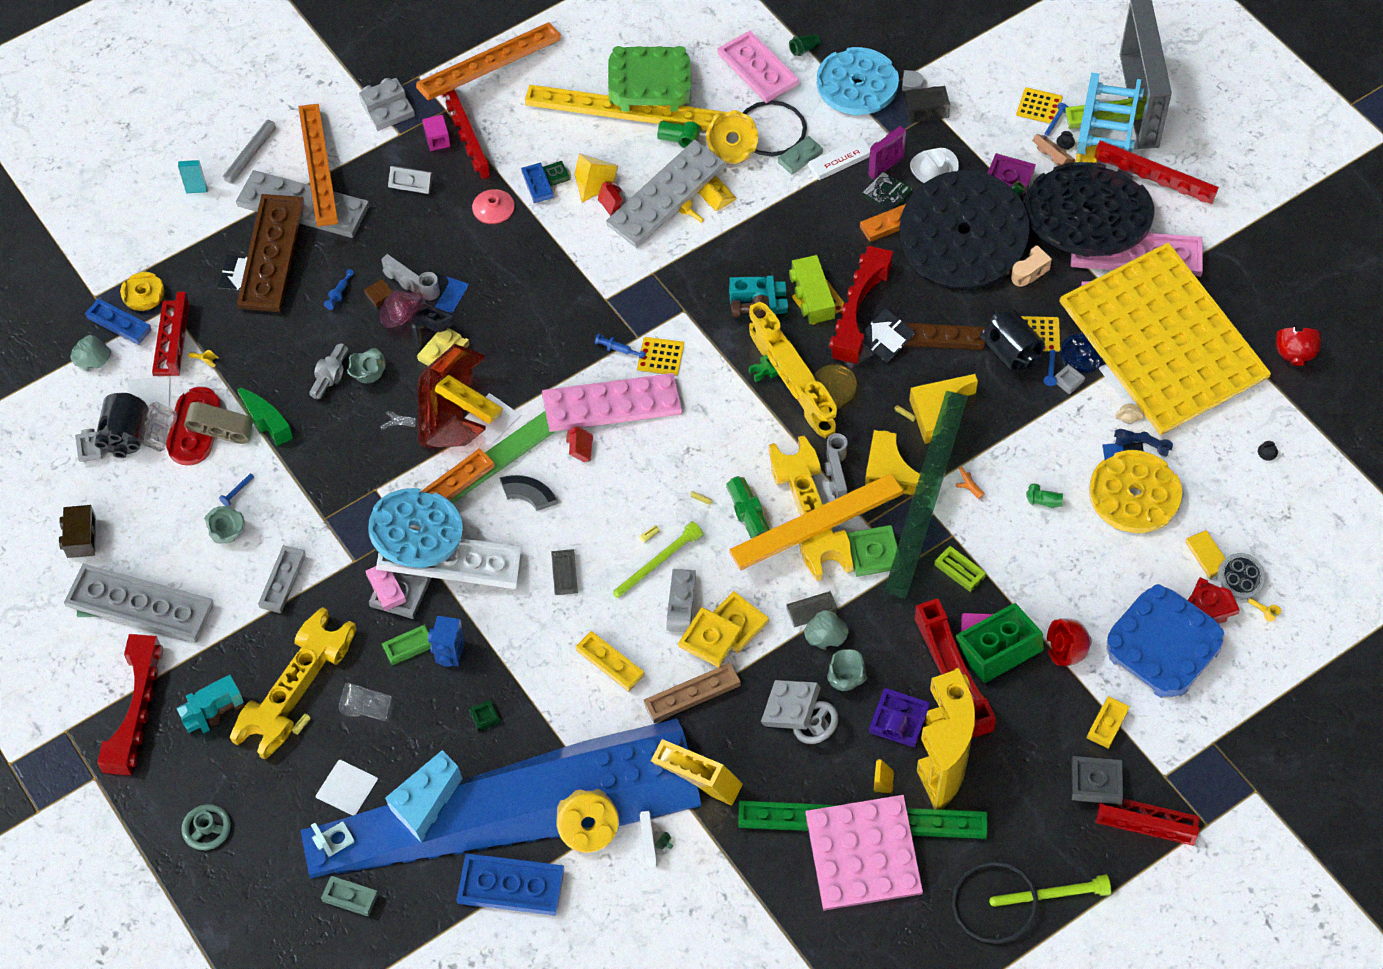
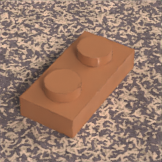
M1036 134L1032 140L1038 145L1036 148L1040 152L1053 157L1051 160L1056 165L1075 162L1072 156L1047 136Z

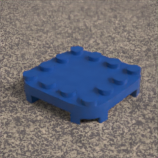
M1156 584L1143 592L1111 628L1107 637L1106 649L1109 654V660L1114 665L1118 663L1155 690L1154 695L1160 698L1178 695L1181 697L1188 692V688L1209 663L1218 656L1223 644L1224 631L1213 618L1177 592Z

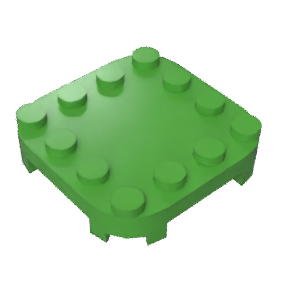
M683 46L614 47L608 59V99L610 104L614 103L621 107V111L629 112V105H670V112L678 111L679 106L690 103L691 70L690 58L686 53V48Z

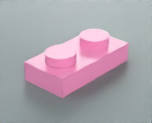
M376 566L366 570V575L384 611L406 602L405 596L392 572L376 570Z

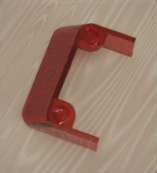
M454 344L421 372L418 379V444L426 448L466 446L486 430L485 425L463 418L460 406L435 391L436 385L448 375L470 387L473 382L472 369L485 359V355Z

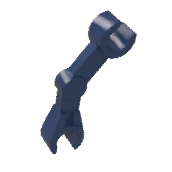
M1125 429L1115 430L1116 445L1123 446L1134 442L1146 443L1157 448V452L1162 456H1168L1169 450L1172 451L1173 443L1170 440H1159L1150 436L1145 431L1134 433Z

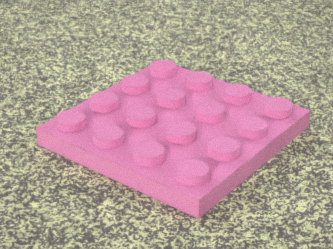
M904 795L805 812L823 911L923 893Z

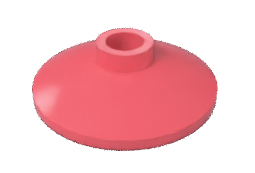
M491 189L480 193L472 205L475 217L486 224H499L511 217L515 208L513 198L507 192L498 189Z

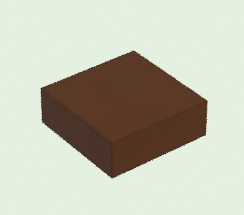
M383 279L364 289L365 295L376 308L395 297L394 292Z

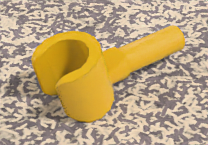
M688 200L679 209V212L684 215L689 214L702 223L704 218L691 209L692 201Z
M207 350L203 354L188 353L189 358L200 359L209 367L215 366L212 362L213 359H219L211 350Z
M1250 598L1248 603L1260 609L1264 613V618L1269 622L1274 621L1277 618L1275 615L1281 613V608L1273 604L1267 607L1253 598Z

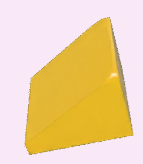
M878 759L875 768L874 790L880 793H892L894 771L885 762Z

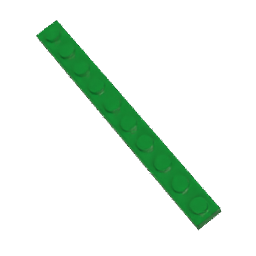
M739 801L738 828L809 831L806 811L839 805ZM906 808L911 835L979 839H986L987 812Z

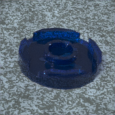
M1080 333V335H1069L1062 343L1060 356L1065 366L1069 364L1079 373H1089L1102 365L1103 359L1083 333Z

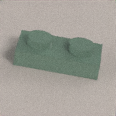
M808 136L779 156L778 163L792 175L807 165L809 161L821 155L823 148Z
M331 876L321 899L322 902L369 917L378 892L377 890Z

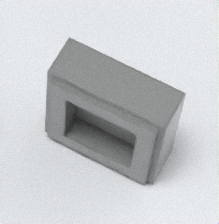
M1069 364L1054 376L1057 378V385L1069 395L1085 381V377Z

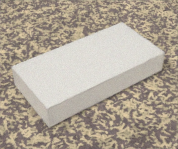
M644 811L640 814V824L646 866L656 867L649 811Z

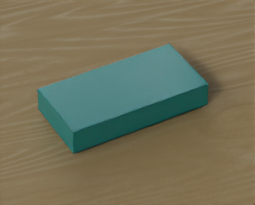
M200 160L178 161V169L186 194L207 192V184Z

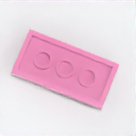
M751 31L717 48L718 55L765 103L799 85V79Z

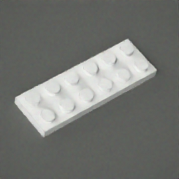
M461 538L460 544L453 555L439 564L425 568L407 567L396 564L378 553L376 570L516 589L521 547Z

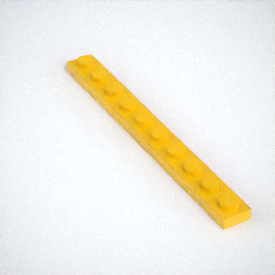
M530 84L525 97V105L655 124L665 121L684 125L685 122L691 121L697 123L701 130L707 131L712 118L716 114L727 113L688 106H679L678 111L670 112V105H629V112L621 111L620 106L614 103L610 104L608 95Z

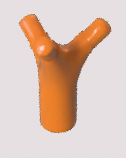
M959 467L965 482L956 483V487L966 488L978 500L981 499L985 493L973 481L971 473H966L963 467Z

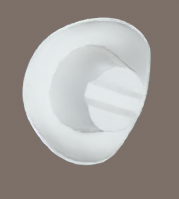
M936 148L917 154L911 160L910 167L914 176L919 181L925 183L943 173L958 171V159L949 149Z

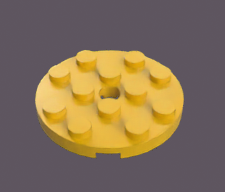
M1127 450L1117 452L1106 460L1103 459L1096 466L1089 484V497L1096 513L1109 525L1126 532L1147 533L1164 527L1175 517L1182 499V486L1178 475H1175L1168 467V463L1160 457L1144 451ZM1137 488L1141 491V494L1134 496L1130 489Z

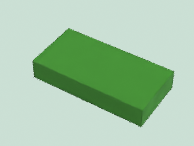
M425 624L382 643V647L392 666L431 649V643L428 642L429 632Z

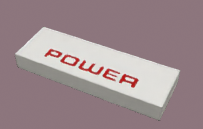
M861 137L809 161L808 167L818 180H821L869 158L870 147Z

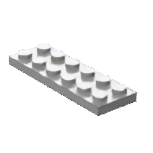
M694 139L606 220L607 226L635 248H638L676 213L685 202L690 200L725 167V162Z
M256 170L252 171L236 200L237 207L258 212L261 194L303 197L305 202L300 224L351 238L354 237L369 208V201L333 192L338 224L317 227L310 185Z
M83 563L64 604L72 609L196 643L214 602L211 598Z

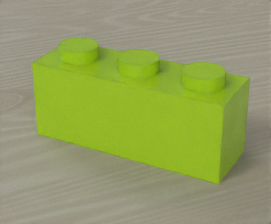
M818 256L792 260V269L789 270V277L791 282L796 284L795 294L797 299L802 301L801 311L803 316H807L809 324L835 319V304Z

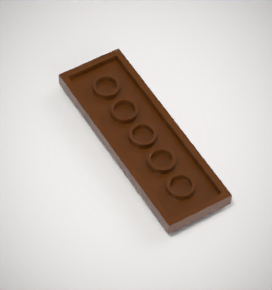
M261 194L237 301L239 309L281 312L305 202L303 197Z

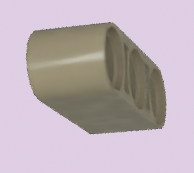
M193 402L189 405L184 426L194 432L238 444H245L249 440L253 420L244 414L204 403Z

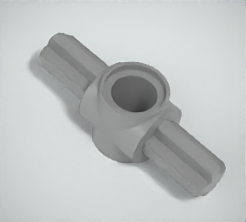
M344 344L336 345L330 357L328 356L318 361L314 372L317 380L309 392V395L314 399L322 398L328 386L338 384L341 380L344 370L342 361L348 353V347Z

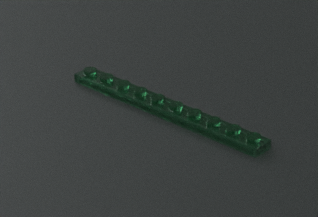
M950 391L945 393L884 593L906 599L908 597L968 401V396Z

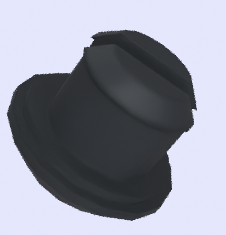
M1063 131L1057 138L1056 143L1062 149H1070L1075 145V139L1071 132Z
M1265 441L1257 450L1260 458L1267 461L1274 460L1278 455V449L1273 441Z

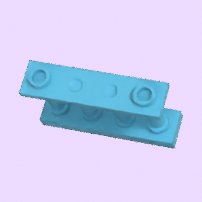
M1091 73L1077 153L1085 154L1087 146L1098 145L1100 140L1133 153L1135 140H1131L1138 100L1142 101L1144 88H1140L1141 79H1137L1135 89L1102 85L1103 83L1099 82L1100 74ZM1105 93L1133 97V105L1126 106L1099 102V99H1096V95ZM1101 110L1129 114L1131 116L1128 124L1096 119L1093 116V112ZM1094 127L1127 132L1126 141L1101 138L1089 134V131L1094 129Z

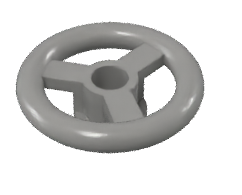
M817 701L814 709L820 708L815 716L811 717L808 725L814 737L805 736L801 729L793 728L795 736L806 744L820 743L830 737L838 724V713L833 705L828 702ZM828 711L831 714L830 725L824 718Z

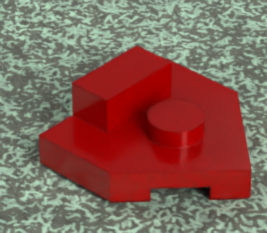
M1199 577L1188 599L1190 603L1209 615L1218 624L1227 622L1228 617L1239 614L1240 609L1231 590L1225 587L1220 588L1209 583L1208 580Z

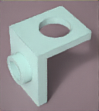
M344 822L337 824L324 833L320 832L316 823L311 825L316 834L312 837L314 843L319 850L324 848L328 857L355 842ZM336 832H343L345 834V839L340 844L331 842V837Z

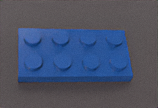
M466 854L457 895V904L556 916L565 870L564 865Z

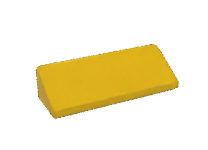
M714 176L698 191L699 195L715 211L736 200V196L717 176Z

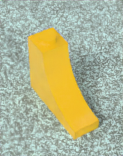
M975 374L911 388L909 400L925 444L930 442L938 443L946 439L948 430L947 414L958 401L969 395L976 394L978 380Z
M874 430L865 485L892 473L902 488L903 494L933 498L935 478H930L914 471L904 462L897 449L896 433Z
M663 739L651 759V762L682 777L705 791L711 797L731 806L743 785L723 764Z

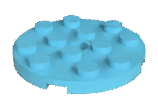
M851 47L847 48V51L834 52L823 60L817 71L816 85L819 95L830 107L840 112L857 116L877 112L889 105L897 94L899 76L892 66V61L882 53L868 48ZM860 79L862 82L855 84L853 80Z
M420 488L400 489L381 498L373 507L368 527L371 542L382 556L396 564L414 568L433 566L448 559L457 550L463 529L461 516L448 499L435 492L434 494L421 492ZM416 525L420 526L421 529L419 532L418 530L409 529V527Z

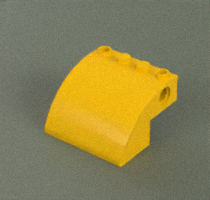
M959 668L932 678L930 690L939 707L927 711L925 721L927 727H924L922 730L921 739L929 756L918 760L917 772L935 810L945 808L957 794L964 779L973 735L975 710L969 691L970 683L965 674L962 675Z

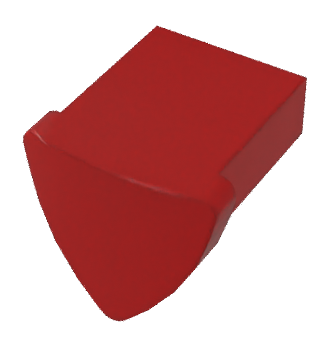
M612 181L604 182L598 194V201L610 216L620 208L623 201L619 195L622 189L617 183Z
M579 427L571 428L566 434V442L570 443L569 455L582 462L590 461L593 435Z

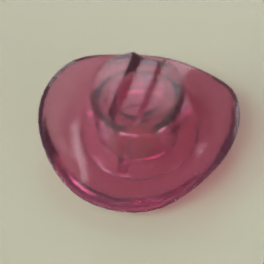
M397 290L387 296L380 309V320L383 326L387 328L397 327L412 318L421 306L423 294L404 293Z

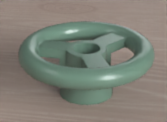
M204 804L192 809L182 823V836L185 842L198 850H210L218 847L226 840L230 833L231 821L229 815L224 809L213 804ZM209 812L218 814L223 820V826L216 825ZM194 818L193 824L196 828V831L192 835H190L189 826L192 819ZM211 832L220 834L211 842H197L203 835L210 834Z

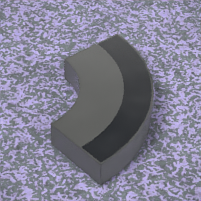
M523 475L500 477V483L507 500H525L536 511L557 504L554 493L537 479Z

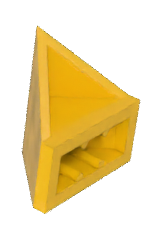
M580 153L574 174L581 202L583 203L598 195L604 182H615L619 165Z

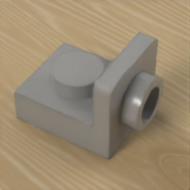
M95 429L81 430V434L75 435L79 462L103 459L102 450L95 446L97 433Z

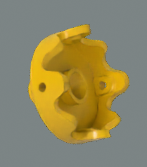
M732 110L727 113H718L712 118L706 131V141L709 150L725 163L738 164L746 161L754 154L758 146L759 135L756 124L749 115ZM735 133L739 139L736 143L732 144L727 141V136Z
M580 789L574 791L568 798L561 800L558 804L556 826L562 841L568 847L579 852L591 853L599 851L611 843L618 831L619 817L614 803L605 792L600 789H595L594 791ZM585 817H592L595 819V823L592 827L585 828L581 825L582 820Z

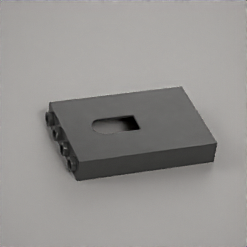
M1130 0L1119 55L1126 88L1135 89L1137 79H1141L1140 88H1144L1143 97L1147 96L1143 118L1134 120L1138 149L1159 148L1172 91L1152 0Z

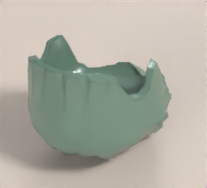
M88 335L79 340L76 346L73 347L70 358L74 366H78L88 372L89 369L87 367L96 369L102 367L109 359L111 350L100 338L95 335Z
M371 348L364 353H353L349 357L347 372L361 383H373L381 377L385 369L384 355L376 348Z
M229 506L213 508L204 518L206 527L209 530V536L218 544L235 541L240 536L244 525L242 513Z
M823 610L817 613L813 619H810L804 629V633L810 645L827 650V646L838 647L846 640L849 629L848 625L835 613Z
M844 649L837 651L833 655L827 675L828 681L833 688L840 691H848L861 685L868 678L866 667L859 651Z

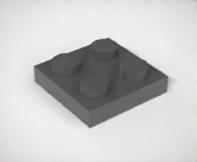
M1073 756L1072 800L1122 805V760Z

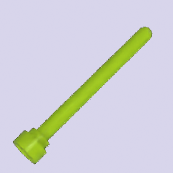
M694 521L687 524L679 538L613 591L614 597L619 598L688 541H697L703 536L701 528Z
M1106 874L1097 876L1096 879H1092V882L1036 890L1039 900L1090 892L1104 896L1111 895L1109 877ZM1031 891L993 896L990 898L989 903L991 906L996 907L1033 901Z

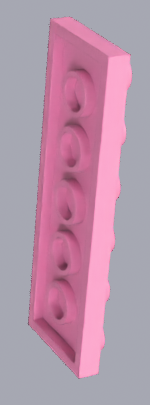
M1148 233L1133 248L1111 256L1085 257L1071 253V267L1114 270L1169 242L1195 276L1201 277L1203 272L1202 237Z
M673 373L542 390L549 432L567 430L573 427L582 428L680 415L682 413Z

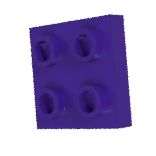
M884 688L869 727V733L915 748L930 707V702Z

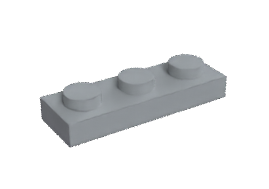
M282 546L258 602L259 608L282 613L306 556L305 550Z

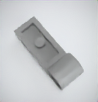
M388 254L381 259L384 274L388 278L398 281L404 289H409L415 294L417 293L425 300H434L440 295L438 279L434 273L424 272L418 276Z
M839 433L832 434L827 439L826 455L828 462L825 463L826 475L831 476L832 480L829 482L831 495L836 496V499L847 494L840 464L847 456V439Z
M672 570L666 623L667 631L686 632L691 624L696 570Z

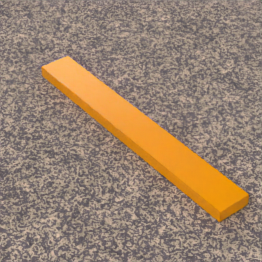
M892 473L745 541L729 549V553L740 571L903 495V490Z

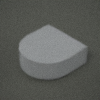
M904 70L902 91L915 92L923 87L924 81L922 74L916 71Z

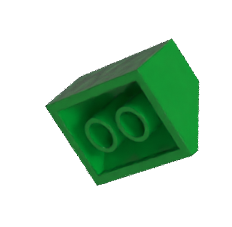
M1016 603L956 635L971 669L983 683L990 681L1043 651V632Z

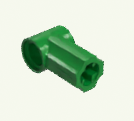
M660 121L657 139L677 142L681 147L686 148L694 139L698 141L701 127L691 121L685 122L684 125Z

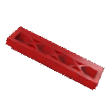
M177 292L176 301L162 302L152 368L153 376H180L190 306L186 292ZM168 308H174V315L172 317L167 314ZM172 324L171 333L168 335L164 330ZM169 342V349L165 353L162 350V346ZM167 359L168 369H159V365Z
M1127 799L1122 800V805L1115 804L1117 808L1107 806L1105 803H1099L1096 823L1191 846L1195 845L1199 832L1198 823L1200 816ZM1132 809L1140 810L1141 813L1132 812V811H1130V810H1132ZM1156 815H1162V816H1164L1166 819H1162V818H1158V817H1154V816H1156ZM1183 820V821L1192 822L1193 824H1192V825H1188V824H1183V823H1179V822Z

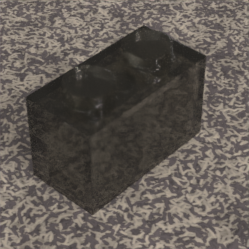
M945 86L904 91L903 105L908 123L949 118L950 102Z

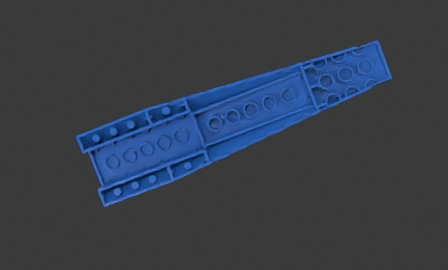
M673 719L582 741L461 780L448 802L439 811L436 821L430 825L425 833L426 837L422 843L390 810L388 804L317 826L320 832L324 833L337 824L344 822L355 841L328 857L324 848L319 850L314 843L312 837L316 834L313 828L301 830V836L310 879L331 873L341 874L389 866L392 863L401 861L408 863L420 858L427 857L432 859L444 854L454 853L456 855L468 850L478 849L480 851L492 846H510L512 843L522 841L529 843L541 838H559L560 835L556 826L558 804L561 800L568 798L574 791L580 789L584 791L600 789L605 792L617 809L619 826L639 822L640 814L644 811H649L650 819L700 807L701 800L697 786L651 762L662 739L688 750L683 729L678 719ZM585 817L581 825L585 828H590L594 825L595 819ZM343 832L334 833L331 837V842L334 844L342 843L345 839V834Z

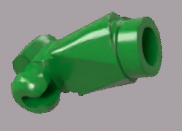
M1039 484L1029 485L1026 497L1032 506L1040 504L1053 509L1054 507H1063V493L1040 491Z

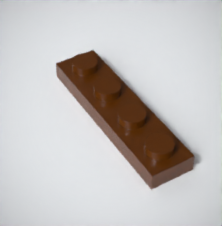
M904 323L915 332L904 346L984 350V341L980 338V334L985 327Z

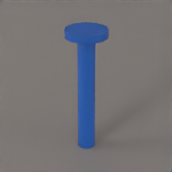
M1059 103L1057 105L1059 110L1044 134L1046 136L1050 135L1063 112L1065 113V109L1068 107L1066 104Z
M1050 350L1048 376L1044 378V384L1048 386L1057 384V378L1054 377L1055 350Z
M250 473L227 496L221 495L219 497L220 501L225 506H230V500L254 478L253 474Z

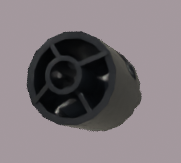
M1010 310L1004 313L999 311L991 317L992 322L981 332L980 338L1011 372L1017 373L1026 368L1034 367L1040 360L1041 353L1045 347L1043 339L1016 311Z
M130 393L107 395L103 400L95 446L113 453V456L117 458H125L127 454L139 451L148 412L146 402Z

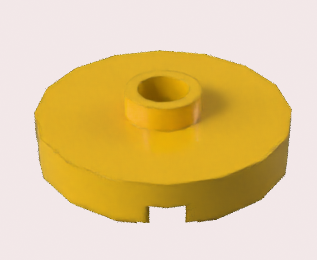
M151 272L135 273L129 277V280L124 281L121 286L120 293L123 302L128 308L136 311L154 308L162 301L165 293L162 280Z

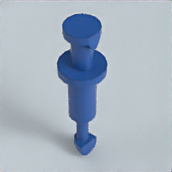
M347 270L344 280H340L336 288L329 291L330 299L324 302V306L327 309L333 310L335 307L334 303L342 300V293L348 285V279L354 273L353 270Z
M598 334L595 339V344L598 345L600 343L607 346V351L613 349L626 355L631 353L639 356V358H643L646 355L643 351L639 353L632 350L630 346L615 341V337H611L608 340L603 335Z

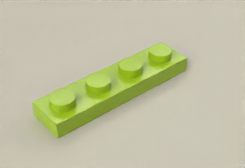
M1144 96L1142 101L1138 100L1135 120L1143 118L1147 96ZM1134 98L1105 103L1132 106ZM1085 105L1066 107L1065 114L1069 129L1081 128ZM1101 110L1093 112V116L1096 119L1114 122L1130 121L1131 116L1129 114Z

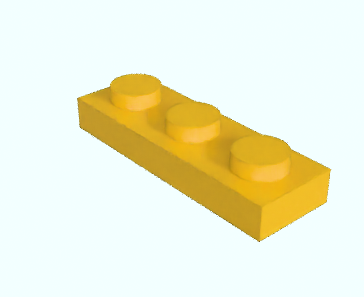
M450 375L446 376L436 385L435 391L488 424H491L502 414L503 408Z
M590 631L575 646L579 654L628 692L645 676L642 669L593 631Z

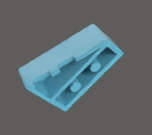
M442 750L385 799L390 810L422 843L426 837L425 833L430 825L436 821L439 811L448 802L463 777L458 766Z

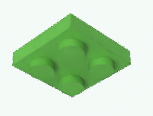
M892 525L846 533L850 542L851 557L856 577L902 569V562Z

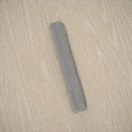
M267 119L227 169L223 175L226 182L232 184L275 130L276 126L273 121Z

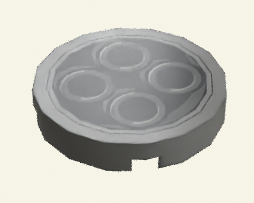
M1236 553L1222 561L1218 568L1217 578L1222 587L1231 590L1235 599L1245 600L1260 592L1264 586L1265 573L1262 565L1256 558L1249 554Z

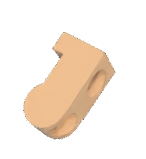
M1038 245L1031 249L1029 258L1014 264L1011 276L1013 284L1022 287L1033 282L1050 271L1052 259Z

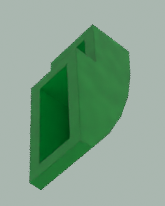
M243 388L237 389L241 403L249 417L252 418L259 434L268 430L276 446L293 439L290 426L271 404L253 392Z

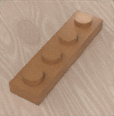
M731 663L720 666V668L711 670L644 699V705L653 723H656L741 686V682Z

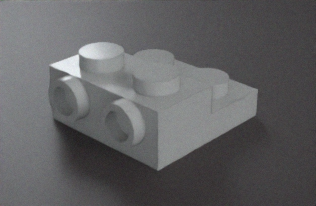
M386 78L382 80L381 84L374 87L366 86L359 92L361 104L377 131L415 116L414 110L408 102L405 91L397 78L392 80Z

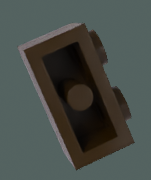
M92 506L63 507V516L59 518L62 536H59L60 550H64L67 558L95 556L96 515Z

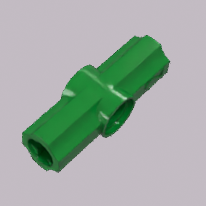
M739 476L731 478L726 483V488L733 500L737 518L740 523H744L750 538L752 539L769 531L770 529L763 517L760 501L757 496H753L745 478Z

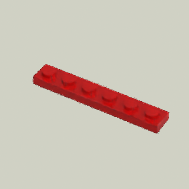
M455 89L442 94L441 97L446 98L445 104L448 112L453 113L452 120L454 126L460 129L458 133L461 142H466V153L468 157L472 156L473 158L472 165L474 171L479 172L482 179L490 177L488 162Z
M1101 140L1097 145L1094 158L1100 162L1116 166L1122 171H1129L1140 178L1154 181L1160 186L1172 188L1183 195L1197 198L1201 202L1213 204L1219 189L1218 186Z

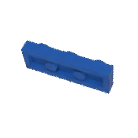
M99 298L85 313L87 319L137 345L152 330L150 324Z

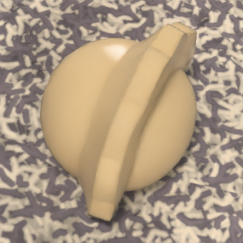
M1125 404L1115 414V418L1121 419L1125 423H1134L1138 420H1143L1144 413L1134 404Z

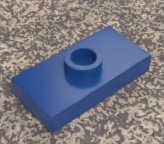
M541 162L521 168V173L533 203L554 198Z

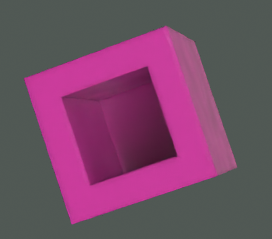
M443 115L422 119L429 150L433 151L450 147Z

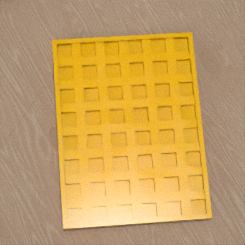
M1169 242L1060 297L1059 302L1160 436L1270 378L1271 372Z

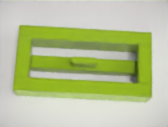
M951 546L935 560L936 567L969 592H972L974 587L980 583V580H983L986 576L985 571ZM947 556H951L953 559H955L957 562H959L961 565H963L965 568H967L969 571L975 574L976 577L972 576L970 573L964 570V568L961 565L956 564Z

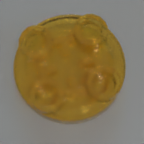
M836 364L827 365L820 368L814 375L815 380L825 386L836 408H841L856 393V377L847 367Z

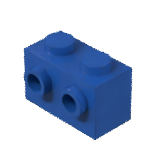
M437 616L434 628L429 630L428 642L431 643V653L434 654L435 662L442 666H459L465 644L460 619Z

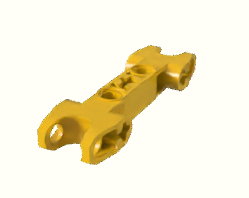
M762 302L751 305L749 315L753 323H750L749 333L756 347L763 356L768 355L773 367L777 370L792 395L803 407L804 417L813 430L823 438L835 434L836 424L833 418L836 417L837 408L829 392L822 383L815 380L793 345L786 339L780 330V321L772 310ZM761 309L765 311L766 315L763 318H757L754 311ZM826 421L830 424L831 429L827 431L821 430L819 424Z
M805 436L798 437L799 451L794 455L783 454L775 443L768 445L771 473L776 485L789 484L800 516L822 506L812 476L821 474V467L814 448ZM828 529L799 543L805 566L816 581L823 580L822 563L827 560L839 562L846 573L853 572L850 542L844 529L836 532Z
M323 607L305 621L295 637V644L300 646L301 649L272 687L262 704L250 700L242 709L230 735L232 743L239 745L248 736L256 733L261 734L263 738L257 751L259 757L267 759L285 742L292 731L294 724L287 716L308 689L326 661L337 665L348 652L356 632L355 623L348 621L337 631H325L324 628L330 615L328 610ZM306 662H312L309 665H303ZM280 699H285L282 703H276Z

